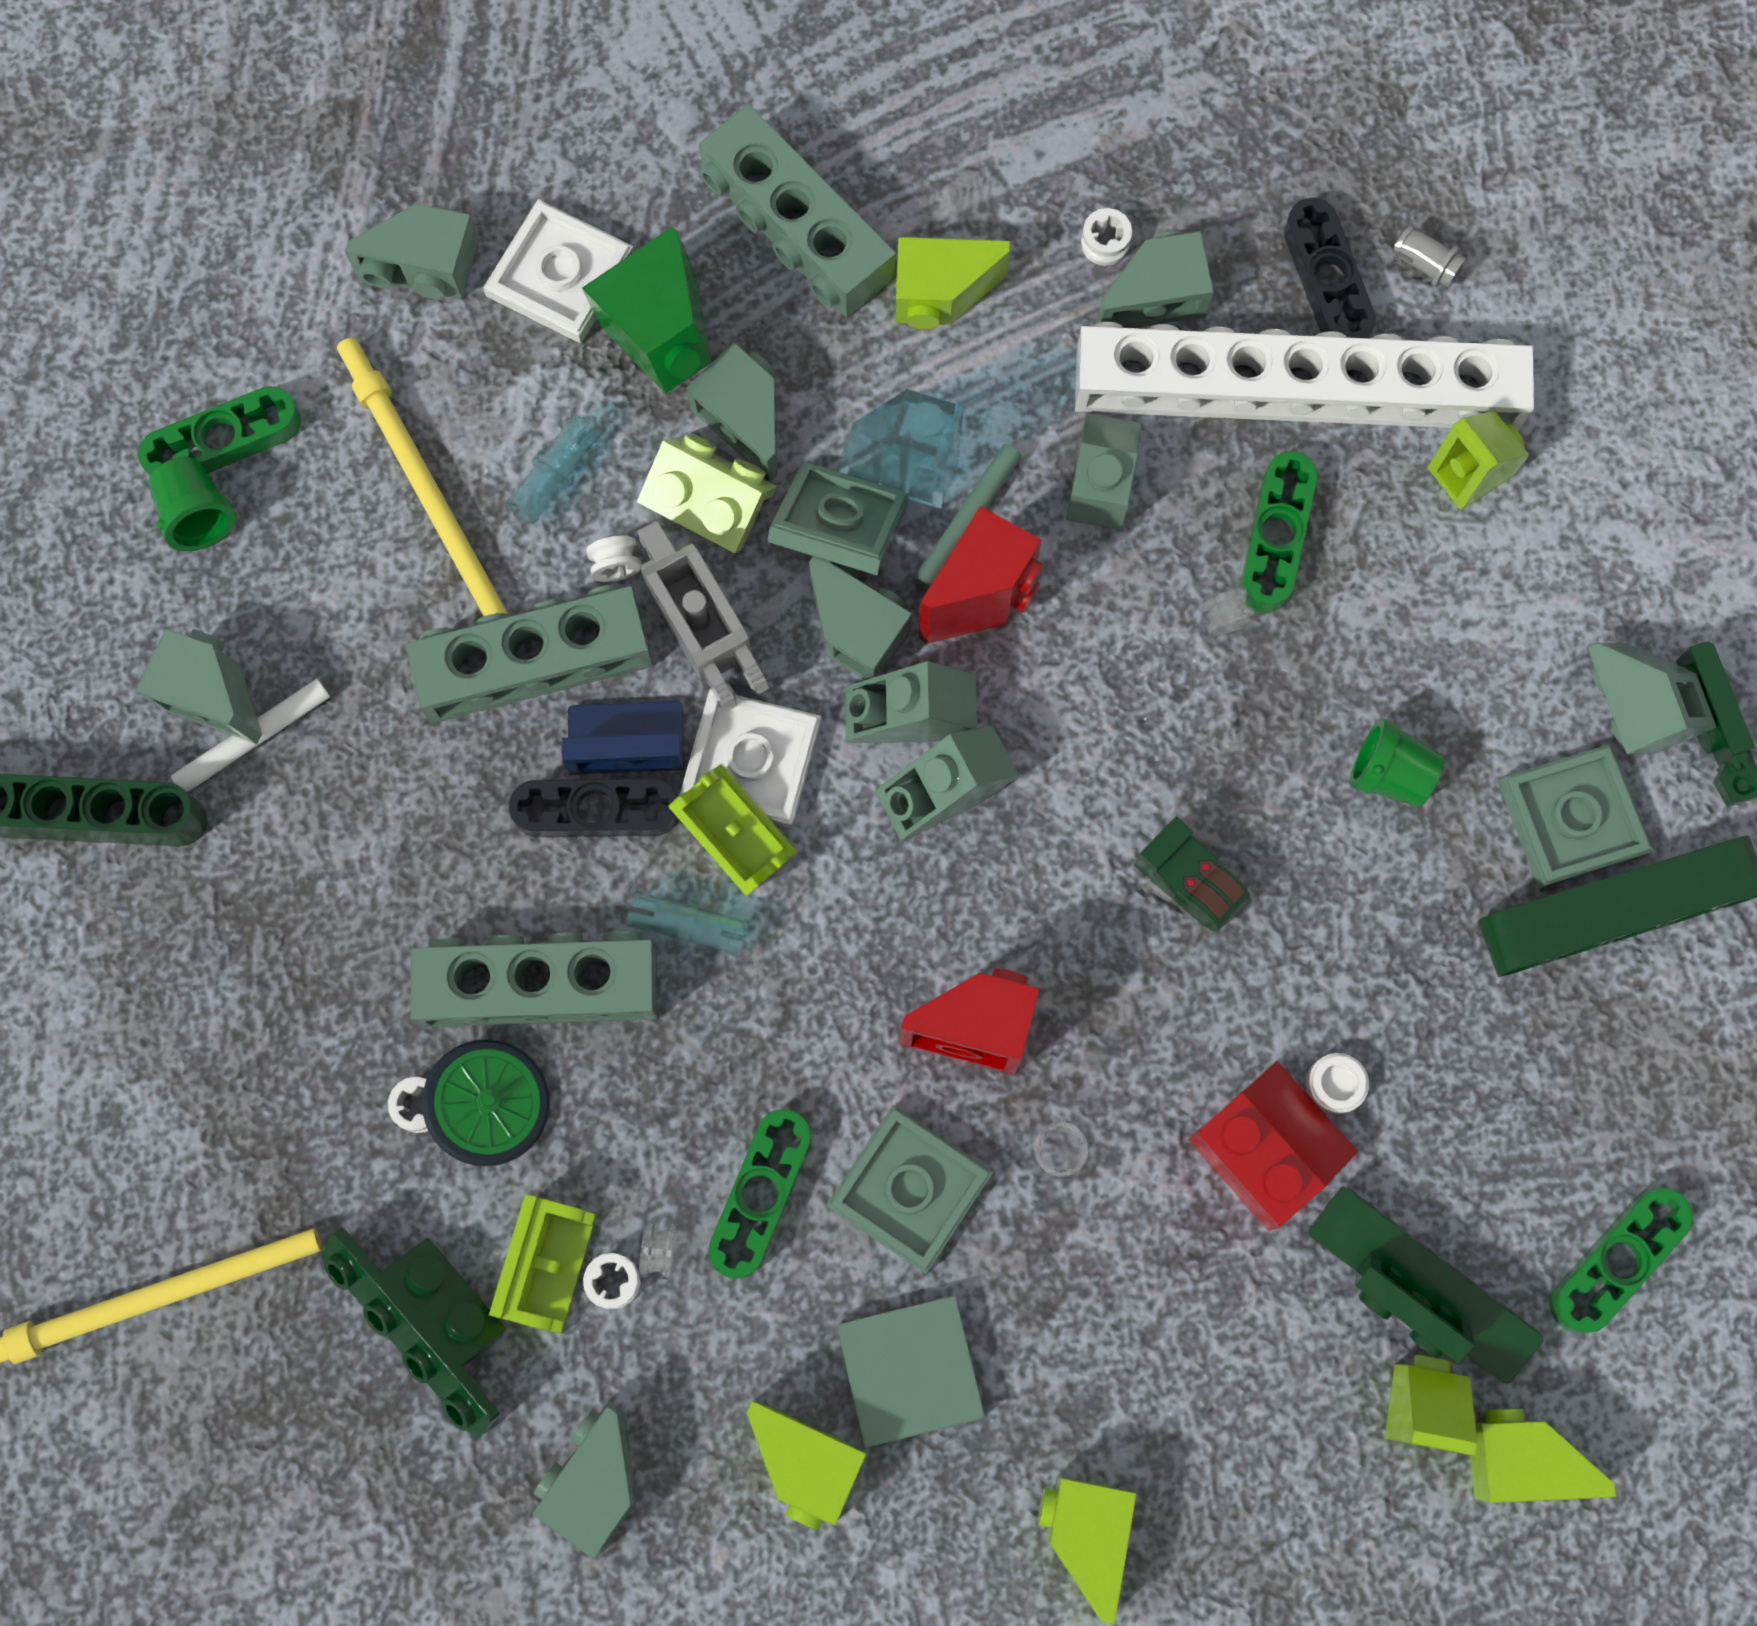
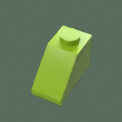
M898 237L896 323H905L912 328L922 330L933 329L938 325H951L1007 277L1010 241Z
M1495 411L1464 417L1454 423L1427 468L1460 511H1462L1515 476L1529 454L1525 450L1523 438L1518 430L1511 424L1504 423Z
M1414 1355L1413 1366L1394 1364L1384 1439L1476 1456L1478 1442L1470 1377L1451 1373L1452 1361L1429 1356Z
M753 1400L747 1410V1415L778 1500L789 1504L785 1515L798 1523L818 1531L823 1521L835 1526L867 1451L757 1400Z
M1523 1408L1485 1410L1486 1422H1475L1478 1442L1476 1456L1470 1455L1474 1499L1498 1503L1616 1497L1615 1484L1545 1421L1524 1420Z
M1057 1475L1055 1489L1044 1487L1039 1509L1038 1525L1048 1527L1047 1541L1098 1618L1102 1622L1115 1625L1136 1493L1127 1489Z

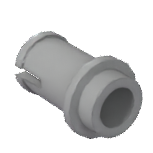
M1412 224L1402 233L1392 252L1394 258H1399L1433 278L1431 284L1435 287L1443 284L1450 288L1461 274L1467 262V258L1460 255V247L1455 245L1450 249L1419 231Z

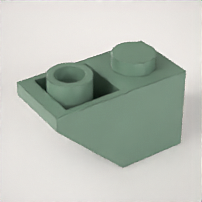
M416 203L349 240L345 253L356 276L369 285L379 288H388L391 284L413 289L419 295L430 299H442L444 296L462 299L479 244V238L470 214Z
M813 556L809 561L810 582L826 656L864 680L882 675L911 632L912 613L907 611L908 605L902 598L888 589L880 588L877 592L860 582V575L853 568Z
M1595 643L1587 647L1593 661V679L1598 688L1605 694L1613 716L1611 720L1613 734L1624 747L1626 755L1656 754L1717 728L1696 673L1627 643Z
M926 661L845 686L846 741L851 743L937 742L951 733L977 728L976 674Z
M993 725L947 735L876 789L875 792L900 840L903 841L981 804L1017 778L1019 774Z
M614 1405L607 1406L602 1414H599L594 1409L589 1412L571 1438V1441L579 1446L565 1467L555 1462L533 1493L541 1501L532 1515L592 1559L602 1553L637 1502L624 1412Z

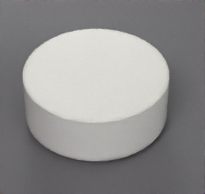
M1332 1053L1322 1057L1311 1066L1306 1076L1305 1086L1308 1096L1323 1112L1341 1115L1356 1109L1362 1104L1368 1093L1369 1079L1365 1068L1357 1059L1343 1053Z

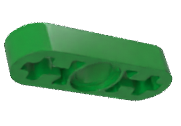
M274 386L263 387L151 432L143 439L139 446V462L150 476L161 465L160 462L163 460L162 451L171 448L175 453L173 459L180 457L194 458L200 461L207 473H210L289 441L300 428L301 414L295 402L285 390ZM271 406H276L280 411L278 413L280 421L274 425H270L266 420V409ZM244 416L250 421L249 425L254 434L248 435L246 428L239 418ZM220 424L234 427L235 435L228 446L221 449H213L206 445L207 434L213 427ZM191 437L195 446L202 454L198 457L192 454L190 451L192 448L186 441Z
M1289 451L1275 456L1269 463L1261 484L1239 585L1240 595L1244 603L1252 610L1261 613H1270L1282 608L1295 586L1317 483V470L1314 463L1307 456L1299 452ZM1285 470L1296 472L1295 481L1298 482L1290 497L1289 504L1279 503L1284 487V480L1281 478ZM1272 519L1283 520L1293 529L1294 538L1285 545L1273 544L1264 536L1263 525ZM1268 559L1278 561L1274 570L1273 584L1279 587L1274 588L1271 596L1262 594L1261 584L1254 582L1261 579Z
M776 1110L769 1113L760 1122L709 1244L710 1261L720 1274L728 1278L744 1279L753 1275L761 1267L811 1146L809 1126L805 1119L794 1111ZM785 1122H790L795 1125L793 1129L794 1136L801 1141L797 1149L787 1147L780 1159V1166L791 1167L788 1177L783 1178L777 1171L767 1166H754L758 1154H761L769 1161L774 1151L775 1143L771 1138L767 1137L771 1128L781 1130ZM756 1177H767L778 1188V1199L775 1205L764 1212H756L749 1209L743 1199V1191L746 1184ZM738 1210L745 1218L753 1222L768 1223L763 1235H759L756 1230L751 1229L746 1241V1247L754 1252L753 1258L750 1263L739 1261L736 1268L733 1269L726 1266L728 1256L720 1251L724 1240L734 1242L739 1235L742 1224L730 1222L734 1211Z
M1668 1188L1649 1190L1636 1196L1553 1289L1550 1296V1311L1557 1324L1573 1333H1592L1604 1328L1688 1234L1693 1220L1692 1210L1688 1201L1680 1193ZM1667 1204L1671 1209L1666 1216V1219L1672 1225L1671 1228H1656L1644 1240L1627 1231L1629 1225L1634 1232L1643 1231L1652 1222L1654 1214L1648 1208L1650 1205L1656 1207ZM1615 1243L1627 1245L1636 1257V1268L1625 1279L1614 1276L1606 1265V1253ZM1647 1243L1654 1246V1250L1652 1252ZM1590 1269L1596 1279L1587 1275ZM1598 1281L1615 1290L1613 1296H1611L1608 1290H1600L1591 1298L1588 1303V1307L1594 1313L1591 1318L1588 1316L1573 1318L1570 1312L1575 1306L1573 1300L1569 1297L1571 1292L1574 1294H1585Z

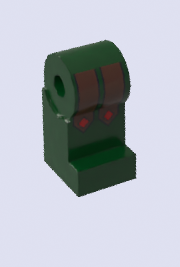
M1176 816L1140 852L1134 866L1199 923L1211 931L1219 932L1250 899V894L1243 883L1228 869L1217 862L1218 859L1192 836L1193 831Z

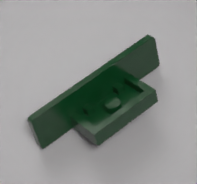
M1347 1186L1339 1188L1310 1225L1309 1235L1356 1271L1355 1286L1361 1290V1293L1358 1295L1360 1300L1380 1317L1388 1320L1393 1314L1413 1329L1409 1336L1431 1356L1439 1359L1444 1353L1457 1364H1460L1467 1355L1501 1382L1508 1384L1543 1343L1542 1334Z
M341 1227L330 1236L321 1254L329 1278L340 1289H348L362 1305L367 1323L377 1334L389 1337L402 1353L403 1363L411 1376L418 1382L427 1383L441 1399L442 1409L448 1420L456 1428L462 1431L467 1430L475 1440H478L489 1430L500 1413L465 1372L463 1367L499 1340L506 1331V1328L496 1317L489 1315L490 1309L429 1238H426L381 1272L350 1234Z

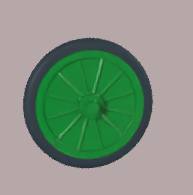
M498 1040L470 1041L447 1052L430 1071L422 1095L423 1117L433 1140L451 1157L474 1166L501 1165L522 1156L536 1143L542 1134L548 1119L550 1106L547 1083L537 1064L521 1049Z

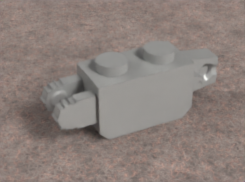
M658 521L638 530L639 541L650 559L640 565L647 591L701 683L708 682L724 711L728 712L738 705L733 689L728 682H725L721 673L737 664L743 671L747 684L756 694L769 689L763 673L752 656L749 638L741 622L697 548L693 544L687 546L685 541L673 547Z

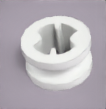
M1111 208L1098 209L1089 215L1085 220L1081 238L1082 251L1087 259L1095 264L1107 266L1118 263L1126 256L1133 232L1131 222L1127 216L1119 210ZM1106 229L1116 232L1115 238L1111 239L1107 245L1097 242L1098 235H1102Z
M622 535L611 536L590 544L586 549L588 559L595 562L590 569L593 580L613 582L627 579L639 573L641 561L638 557L633 556V553L638 549L635 538Z
M410 1077L400 1081L392 1089L388 1099V1112L393 1122L413 1133L429 1132L422 1114H416L412 1121L406 1119L404 1115L410 1112L409 1108L403 1106L407 1095L410 1094L418 1097L424 1089L427 1079L421 1077Z
M608 1253L596 1257L587 1266L583 1277V1284L588 1298L595 1305L606 1309H620L630 1304L638 1295L641 1279L636 1264L628 1257L616 1253ZM617 1263L615 1271L621 1272L625 1269L629 1282L623 1283L620 1286L621 1296L616 1299H607L609 1291L603 1290L600 1294L596 1287V1281L605 1277L604 1266Z

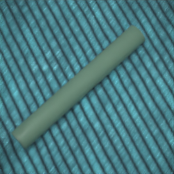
M1003 444L914 576L913 582L918 587L928 591L979 507L982 506L985 509L989 507L1022 457L1017 449L1008 444Z

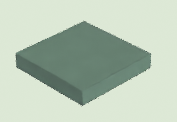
M802 462L770 525L767 542L878 575L907 509L910 494L815 464Z
M1611 744L1505 776L1497 782L1539 890L1646 857L1654 852Z
M892 1105L827 1202L826 1207L926 1275L993 1172Z
M955 1295L836 1325L865 1448L985 1418Z

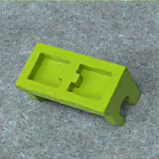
M722 763L704 774L699 782L687 792L681 794L668 806L746 896L798 852L795 846Z
M525 1194L489 1315L537 1329L563 1334L597 1215L579 1208Z

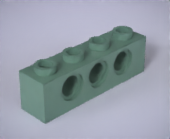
M749 104L699 143L702 163L700 174L706 185L718 196L725 193L736 205L737 214L742 222L754 233H758L761 230L773 243L772 248L779 260L789 270L793 271L798 268L808 278L811 291L825 307L831 308L834 305L848 319L896 279V252ZM753 174L768 176L765 180L759 182L746 179ZM791 210L805 213L804 216L798 219H788L782 216ZM827 247L838 248L842 251V253L834 257H825L818 252Z
M618 585L600 586L589 591L585 598L565 602L562 599H549L535 604L530 612L510 617L505 613L490 614L479 618L475 622V626L456 631L446 627L435 628L422 633L419 636L420 640L405 643L419 706L431 724L653 667L632 586L624 588ZM592 626L600 630L597 638L590 644L577 645L571 642L573 634L582 627ZM531 640L543 643L542 650L536 657L528 660L516 657V652L523 643ZM472 655L487 657L486 663L480 671L474 674H463L460 672L462 663Z
M636 931L607 933V941L583 942V935L557 933L548 935L547 943L524 944V937L498 935L489 937L488 945L465 946L464 939L455 937L429 939V947L411 948L410 1020L421 1028L658 1020L657 949L652 940H642V933ZM593 963L607 964L610 967V977L603 987L597 990H587L581 987V974L587 966ZM534 965L548 966L550 969V979L543 989L537 992H526L522 989V977L528 968ZM475 967L488 968L490 980L487 987L477 994L464 993L462 984L467 972Z

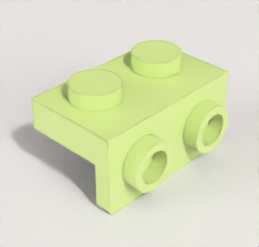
M686 433L684 437L679 436L664 440L637 502L734 554L742 551L764 500L773 497L777 486L764 479L766 473L760 467L742 459H735L732 463L715 454L717 447L703 437Z

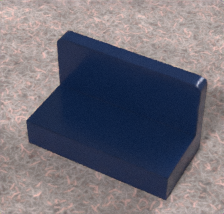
M680 701L570 706L568 708V738H562V761L570 775L685 770L682 703Z

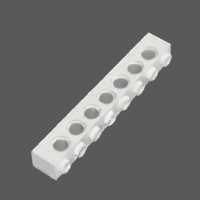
M1100 322L1092 326H1081L1077 345L1075 412L1452 428L1454 423L1464 417L1495 411L1504 423L1511 424L1519 431L1534 410L1533 346L1514 345L1512 341L1507 339H1492L1484 343H1459L1457 339L1447 336L1434 337L1427 341L1403 340L1400 336L1394 334H1381L1367 339L1347 338L1346 335L1340 332H1322L1315 336L1291 335L1289 332L1281 329H1269L1259 334L1235 333L1234 330L1227 327H1211L1204 331H1183L1168 324H1158L1147 329L1123 328L1122 325L1114 322ZM1128 360L1138 361L1147 370L1140 373L1130 372L1121 363ZM1192 363L1198 366L1202 373L1188 375L1182 372L1177 365ZM1238 365L1249 366L1256 371L1258 376L1252 378L1243 377L1235 371L1234 367ZM1296 367L1303 368L1311 373L1313 379H1299L1292 374L1290 369ZM1346 371H1360L1366 375L1369 382L1361 383L1354 381L1348 376ZM1411 372L1418 375L1424 381V385L1410 383L1405 379L1403 373ZM1459 375L1473 377L1477 380L1480 387L1475 388L1466 385Z

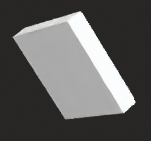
M538 199L483 289L486 297L582 344L597 319L582 287L634 253V247Z
M710 688L680 795L691 789L700 781L704 774L722 763L775 825L792 829L820 729L821 716L736 695L738 706L726 712Z

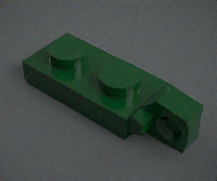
M1707 641L1691 646L1676 660L1678 666L1697 674L1717 727L1697 736L1706 754L1713 753L1717 762L1718 773L1713 784L1727 807L1756 799L1757 766L1751 754L1755 746L1715 645Z

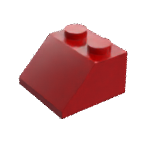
M980 506L920 602L919 639L929 644L1006 625L1015 609L1024 613L1040 586L1037 580L1044 564L1038 561L1042 540Z
M994 968L991 976L978 973L905 1015L901 1025L900 1045L1015 1075L1022 1060L1040 988L1028 986L1029 978L1011 970Z
M1278 1061L1274 1062L1188 1138L1189 1142L1267 1231L1280 1228L1322 1191L1358 1153V1150Z

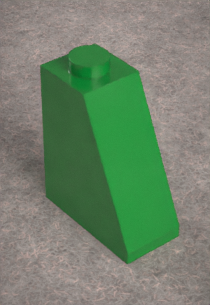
M669 228L582 287L601 328L665 394L712 363L696 272L675 228Z

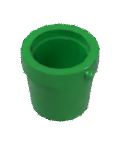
M191 457L171 459L158 466L150 475L149 489L159 517L156 525L170 548L178 551L205 549L220 542L231 532L236 524L237 514L228 498L220 493L200 461Z
M1381 718L1371 728L1357 754L1352 767L1349 785L1365 794L1374 793L1415 807H1421L1428 800L1439 780L1444 765V755L1403 732L1397 724Z

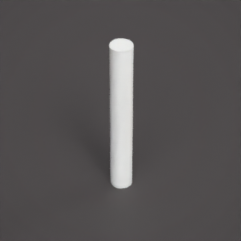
M316 678L257 718L262 732L258 744L231 735L172 774L173 782L186 792L191 791L330 698V695Z

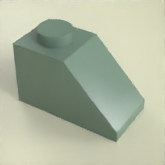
M1171 230L1160 233L1153 239L1145 240L1101 299L1097 323L1114 322L1122 325L1123 328H1137L1206 317L1214 290L1201 231L1184 234L1178 230Z
M733 342L686 387L690 410L746 461L763 469L766 473L764 477L770 482L778 475L775 373L768 362L758 353L752 351L748 355Z
M1086 413L1066 520L1121 530L1130 498L1138 454L1141 423Z
M165 629L135 691L165 712L258 744L262 732L241 666L222 652L225 644L199 630L193 629L190 635L186 636Z

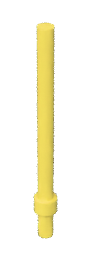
M355 337L342 340L337 345V350L354 379L351 387L363 408H370L483 616L495 613L508 614L390 400L392 390L382 372L372 368Z
M316 1228L37 1325L32 1321H27L6 1328L3 1331V1336L0 1337V1363L10 1360L13 1364H18L41 1356L42 1348L318 1253L323 1250L319 1233Z

